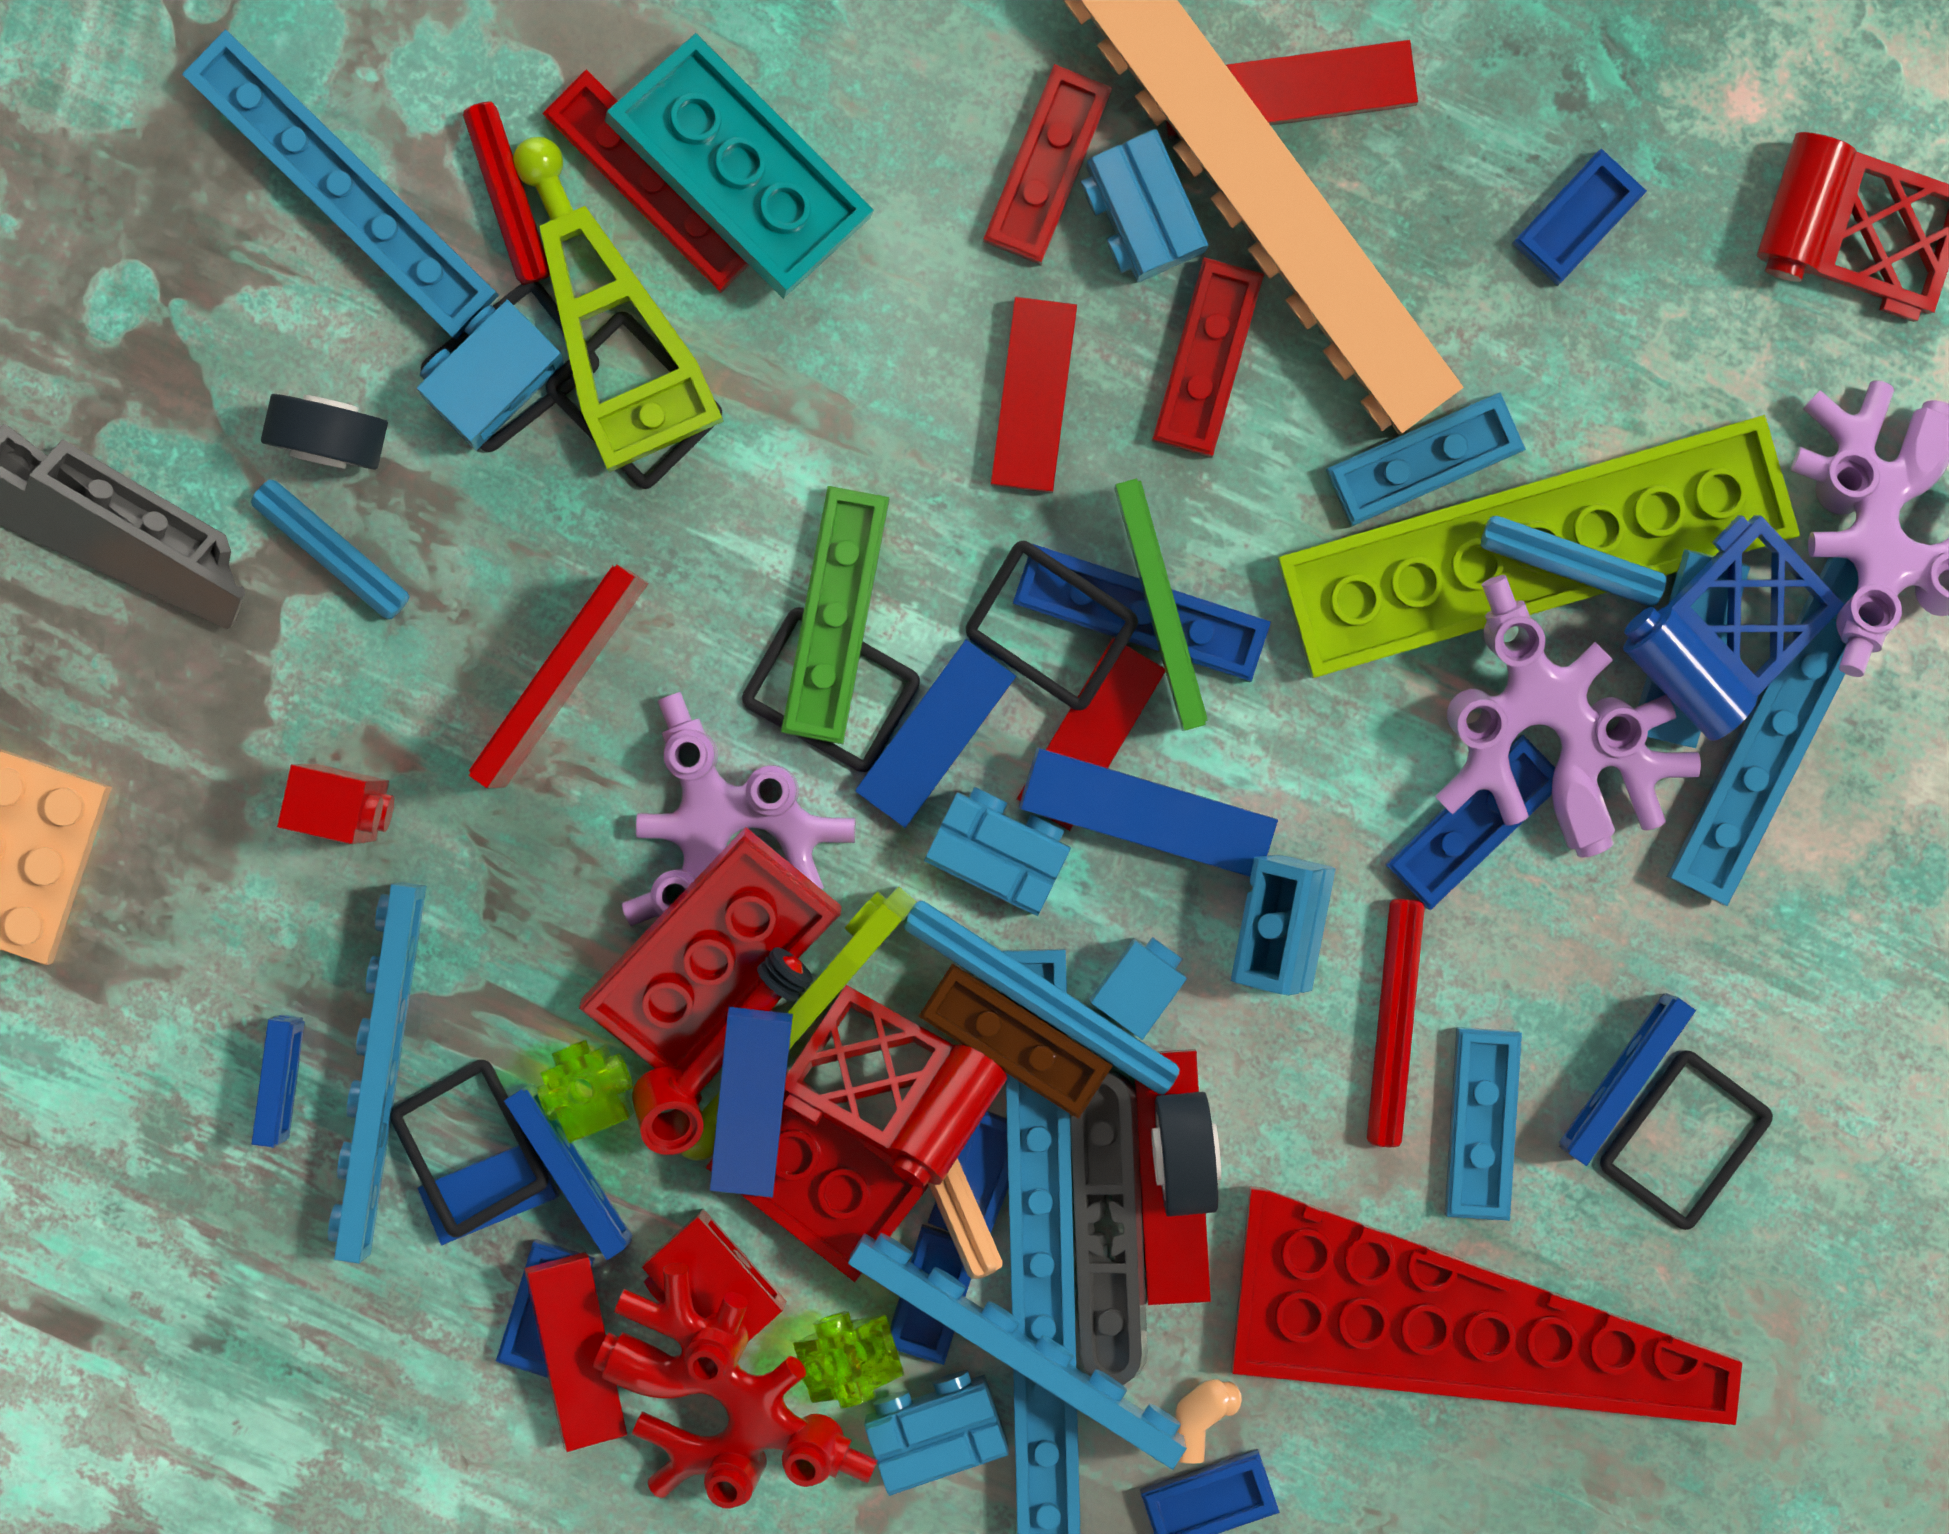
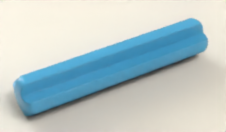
M269 479L255 492L251 499V504L256 510L383 618L392 619L405 607L410 598L408 592L279 482Z
M1500 516L1490 517L1481 537V546L1486 550L1646 606L1657 605L1665 590L1667 577L1661 572Z

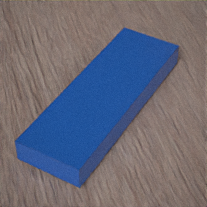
M966 639L861 781L855 792L906 828L1017 676Z
M1520 735L1511 743L1508 758L1512 774L1530 816L1552 795L1555 767L1525 735ZM1486 789L1478 790L1454 814L1444 807L1385 865L1428 910H1432L1524 821L1514 825H1505L1492 792Z
M1668 993L1660 997L1558 1142L1561 1149L1585 1166L1589 1164L1692 1018L1696 1009L1680 998Z
M729 1007L710 1191L773 1197L793 1017L791 1013Z
M530 1083L504 1100L605 1259L608 1260L624 1250L632 1241L633 1235L536 1085Z

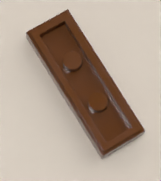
M955 962L951 964L918 1016L960 1044L983 1053L997 1063L1005 1073L1077 1119L1081 1117L1113 1066L1107 1060Z

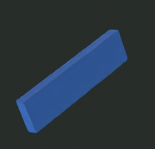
M1033 544L1132 610L1137 615L1138 625L1128 642L1160 652L1139 578ZM1030 557L1027 558L1013 601L1014 605L1102 634L1117 637L1126 621ZM1172 589L1192 663L1251 682L1271 621Z
M1038 747L1036 748L1019 804V808L1025 811L1251 877L1254 857L1268 855L1278 823V819Z

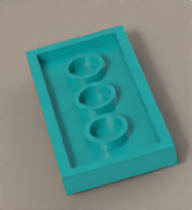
M697 33L691 36L606 112L604 121L783 299L859 230L873 214L874 209Z

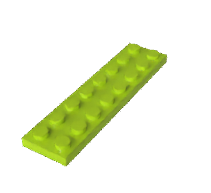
M1765 415L1283 555L1278 557L1277 560L1313 679L1484 629L1487 622L1485 615L1491 611L1482 583L1499 575H1506L1515 601H1524L1529 615L1607 593L1595 587L1484 549L1481 546V537L1487 521L1492 516L1509 519L1661 572L1664 575L1678 572L1684 549L1715 556L1719 550L1712 542L1738 515H1743L1747 521L1754 515H1761L1784 540L1799 537L1800 532ZM1757 537L1744 552L1765 547V545Z

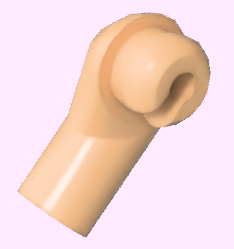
M1218 1379L1204 1381L1179 1401L1176 1407L1175 1419L1181 1423V1426L1177 1432L1184 1436L1187 1449L1178 1462L1191 1464L1204 1462L1206 1429L1221 1420L1225 1415L1233 1416L1241 1406V1392L1234 1383L1230 1381L1221 1382Z

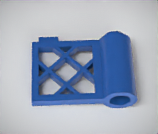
M1738 515L1712 542L1719 552L1670 603L1658 611L1654 607L1644 609L1630 621L1624 630L1628 639L1624 644L1623 650L1710 741L1726 736L1748 717L1756 705L1758 695L1845 605L1761 515H1754L1749 521L1743 515ZM1758 537L1772 552L1771 579H1742V553ZM1785 567L1796 579H1785ZM1728 568V580H1717ZM1709 587H1728L1727 625H1707L1690 607ZM1741 587H1771L1770 624H1741ZM1785 587H1805L1821 604L1803 624H1784ZM1727 632V645L1716 633ZM1741 632H1770L1769 659L1753 674L1740 660ZM1784 632H1794L1784 642Z

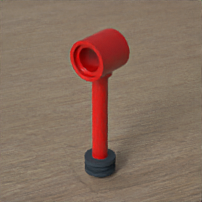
M775 947L769 953V956L765 958V961L761 962L757 967V972L763 981L740 1008L771 1011L782 997L789 1001H796L800 997L801 992L805 991V987H808L813 982L812 974L797 957L782 948ZM727 1023L685 1072L672 1067L656 1068L641 1076L634 1085L632 1101L641 1138L650 1150L663 1155H675L687 1151L700 1139L704 1128L699 1103L702 1100L700 1092L722 1068ZM668 1109H674V1110L669 1111V1112L661 1113V1112H663V1111H665V1110H668Z

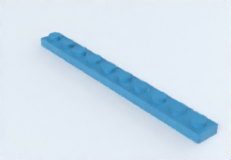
M1066 949L1003 950L1005 954L1067 993ZM1006 1073L1012 1315L1020 1321L1016 1330L1035 1342H1038L1042 1335L1054 1340L1073 1354L1074 1357L1070 1364L1076 1367L1070 1114ZM1013 1369L1017 1534H1080L1077 1409Z

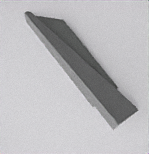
M5 424L0 427V526L225 629L231 628L237 619L245 591L243 586L238 587L235 584L229 566L231 549L225 534L63 439L46 455L11 427Z

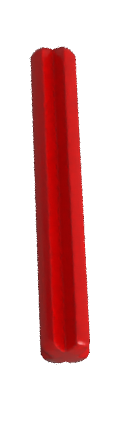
M1397 898L1393 899L1389 904L1367 1128L1368 1142L1378 1147L1394 1148L1399 1147L1402 1143L1425 911L1423 903L1418 900Z

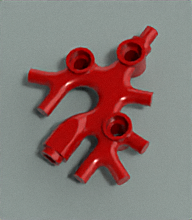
M679 1262L670 1263L663 1268L665 1301L663 1303H655L624 1289L614 1313L673 1338L680 1344L682 1351L679 1355L671 1356L663 1350L627 1333L622 1332L619 1337L608 1333L598 1351L593 1368L603 1372L602 1379L647 1397L673 1399L692 1394L712 1396L721 1402L729 1418L728 1424L722 1432L713 1436H700L687 1432L646 1412H641L632 1435L661 1447L668 1453L670 1458L666 1464L648 1479V1487L655 1496L665 1498L684 1480L693 1475L705 1474L704 1486L709 1499L715 1505L725 1509L741 1506L751 1498L766 1468L767 1458L764 1450L768 1449L784 1451L782 1454L783 1468L789 1480L796 1485L802 1487L817 1485L825 1481L828 1476L836 1478L839 1471L868 1484L877 1464V1459L850 1448L852 1439L844 1436L841 1427L832 1418L822 1414H810L800 1418L786 1406L784 1395L806 1376V1369L799 1359L789 1356L773 1371L764 1375L749 1374L738 1365L748 1344V1333L741 1322L748 1306V1300L743 1295L736 1292L726 1293L717 1313L711 1314L706 1318L701 1317L694 1310L691 1298L689 1267Z

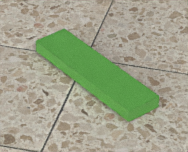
M1136 478L1115 484V494L1181 730L1186 731L1204 726L1208 718L1142 482Z
M827 486L781 733L844 745L890 500L889 497Z

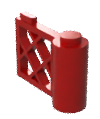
M1810 132L1796 133L1756 256L1767 263L1765 272L1774 277L1801 282L1804 273L1813 274L1882 298L1880 311L1912 322L1918 321L1921 312L1925 314L1935 313L1949 269V208L1943 227L1925 236L1911 203L1926 195L1949 202V184L1857 152L1853 146L1839 139ZM1864 172L1882 178L1894 201L1892 205L1870 216L1867 215L1858 196ZM1902 186L1916 190V192L1906 196ZM1899 211L1913 243L1887 257L1872 224ZM1852 213L1856 223L1847 227ZM1860 230L1875 263L1859 272L1835 265L1842 240ZM1938 240L1935 252H1933L1930 244ZM1915 251H1918L1928 272L1921 294L1902 288L1891 265ZM1879 271L1884 282L1869 277V275Z
M845 985L787 1073L784 1091L787 1099L783 1105L788 1111L815 1126L824 1117L889 1154L895 1161L892 1170L900 1178L913 1186L924 1188L927 1182L934 1185L942 1183L1006 1082L1007 1075L997 1063L983 1053L965 1045H953ZM850 1008H853L874 1020L878 1038L842 1046L838 1026ZM883 1026L896 1032V1034L885 1036ZM832 1037L835 1048L823 1051ZM915 1043L933 1053L922 1071L896 1077L889 1048ZM881 1051L888 1079L852 1087L845 1059ZM838 1061L845 1089L818 1095L801 1085L812 1067ZM912 1086L902 1101L899 1089ZM892 1091L896 1112L882 1131L859 1117L856 1099ZM848 1102L851 1113L836 1104Z

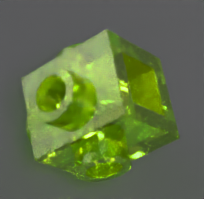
M586 1039L551 1053L555 1065L548 1067L540 1073L544 1084L537 1087V1093L548 1119L551 1122L559 1119L568 1143L628 1120L634 1114L626 1093L627 1090L633 1088V1081L620 1053L611 1056L606 1044L590 1050ZM579 1079H584L590 1083L592 1096L581 1092L578 1086Z
M849 1311L835 1313L815 1321L813 1325L816 1332L793 1343L797 1359L802 1362L806 1369V1376L802 1380L807 1387L812 1403L838 1400L840 1408L853 1407L875 1398V1389L905 1375L886 1315L852 1320Z

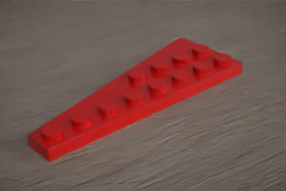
M1249 1186L1231 1366L1232 1374L1736 1425L1742 1362L1738 1358L1269 1189Z

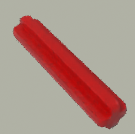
M491 101L474 104L463 111V118L516 279L522 285L540 282L550 276L547 258L522 182L514 166L513 154L498 109Z

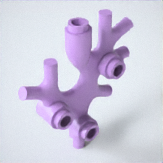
M1883 381L1870 382L1861 409L1856 415L1848 414L1820 390L1806 404L1803 410L1829 432L1838 444V452L1835 456L1825 457L1800 447L1791 466L1792 472L1817 481L1815 487L1816 496L1825 509L1841 515L1856 512V520L1850 528L1838 532H1811L1808 539L1810 557L1847 558L1854 563L1858 572L1857 592L1842 607L1836 619L1837 630L1841 640L1846 644L1839 670L1853 677L1864 676L1871 653L1881 651L1886 636L1899 623L1902 615V606L1898 594L1904 588L1915 586L1916 598L1927 612L1937 616L1949 615V538L1941 543L1932 545L1917 543L1904 533L1899 522V514L1903 505L1929 490L1937 483L1949 466V404L1937 400L1924 402L1921 409L1913 412L1897 459L1891 462L1884 461L1877 456L1875 444L1891 402L1894 388Z
M1499 575L1483 582L1482 587L1491 611L1485 615L1487 622L1484 627V640L1488 648L1507 664L1508 683L1505 690L1498 696H1490L1478 689H1468L1457 694L1450 702L1447 710L1449 726L1468 745L1469 752L1466 764L1458 775L1435 797L1450 813L1454 814L1478 790L1486 789L1492 792L1505 825H1514L1526 820L1529 815L1512 774L1508 755L1511 743L1518 733L1529 726L1540 724L1555 730L1561 739L1562 750L1552 781V800L1567 847L1575 849L1578 857L1584 858L1598 855L1613 845L1611 836L1615 832V828L1597 783L1598 774L1605 767L1614 766L1621 772L1641 829L1652 830L1663 825L1666 820L1655 793V784L1663 778L1699 777L1701 770L1698 752L1665 753L1652 751L1645 745L1650 729L1676 718L1675 710L1668 696L1664 695L1636 708H1632L1622 699L1607 697L1597 701L1590 707L1587 702L1588 688L1594 678L1613 659L1594 642L1570 666L1560 667L1553 664L1543 651L1545 648L1543 629L1530 617L1525 602L1515 601L1506 575ZM1518 626V634L1515 639L1510 642H1504L1505 632L1511 627ZM1482 709L1481 716L1477 721L1466 723L1467 716L1472 710ZM1619 717L1618 725L1613 730L1606 731L1607 723L1612 718Z
M681 692L658 700L668 730L662 732L666 744L664 748V762L668 770L680 779L682 801L679 808L673 813H637L636 837L664 839L675 843L683 852L684 862L682 869H674L660 875L654 882L651 892L622 903V908L629 925L633 926L651 918L660 917L671 905L667 899L668 887L676 883L683 886L686 890L726 848L732 835L743 830L745 827L765 830L774 836L780 844L786 860L819 888L824 889L813 861V849L817 844L823 842L855 843V818L820 817L806 812L797 802L799 785L795 776L788 769L781 766H764L757 769L742 786H733L727 783L715 768L718 761L716 743L705 733L699 718L691 720ZM687 743L695 744L700 751V759L693 767L685 766L680 760V750ZM770 778L777 780L782 786V796L775 803L765 801L760 792L763 782Z

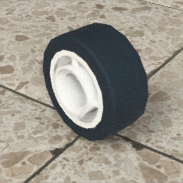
M273 393L270 396L261 442L266 445L290 450L291 457L341 469H345L346 464L376 470L380 461L388 421L359 413V407L306 394L301 399Z
M1205 1092L1157 1096L1155 1099L1156 1128H1152V1148L1157 1186H1162L1166 1215L1171 1217L1214 1213L1218 1209V1180H1221V1159L1217 1126L1211 1120L1207 1095Z

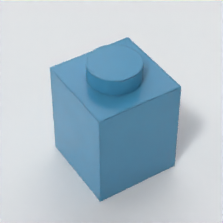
M1154 937L1150 939L1146 946L1133 938L1090 997V1001L1094 1006L1143 1040L1187 980L1186 976L1176 969L1183 959Z

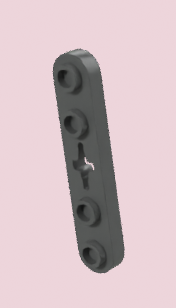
M1110 1070L1081 1117L1077 1119L1070 1114L1080 1353L1083 1367L1090 1377L1095 1369L1124 1385L1141 1372L1146 1364L1148 1353L1138 1109L1135 1089L1128 1078L1117 1071ZM1106 1195H1112V1201L1109 1202L1112 1220L1117 1223H1123L1124 1232L1113 1238L1111 1256H1115L1114 1260L1109 1258L1105 1233L1095 1232L1094 1223L1105 1216V1209L1107 1208Z

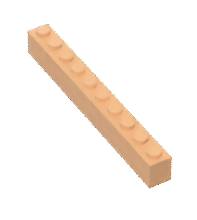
M1063 0L1081 25L1091 18L1105 39L1097 44V47L1114 71L1120 76L1126 70H1129L1143 90L1134 97L1155 126H1159L1165 120L1171 125L1181 140L1172 147L1181 162L1194 178L1204 171L1218 190L1216 194L1210 197L1216 209L1231 228L1242 222L1256 241V243L1248 248L1249 253L1269 279L1279 273L1293 291V294L1285 299L1286 303L1307 330L1315 324L1322 330L1331 343L1322 350L1344 381L1352 375H1355L1369 394L1360 402L1382 432L1392 425L1398 435L1402 434L1464 388L1178 0Z

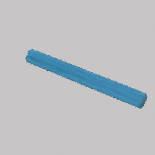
M925 901L915 903L905 918L903 927L907 932L1154 1092L1164 1095L1177 1079L1180 1071L1177 1064Z

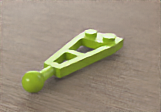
M530 137L521 142L514 152V166L521 181L529 186L536 187L551 220L539 227L580 408L609 473L724 422L697 360L587 207L583 206L573 210L559 179L563 168V157L558 146L545 137ZM583 233L616 281L575 298L562 242ZM627 301H631L678 369L600 404L581 322Z
M898 886L887 899L877 891L845 926L844 929L853 938L788 1011V1013L793 1014L789 1049L905 918L914 904L917 903L901 887ZM720 1091L703 1111L700 1110L704 1123L703 1133L693 1147L680 1153L682 1156L697 1161L713 1156Z

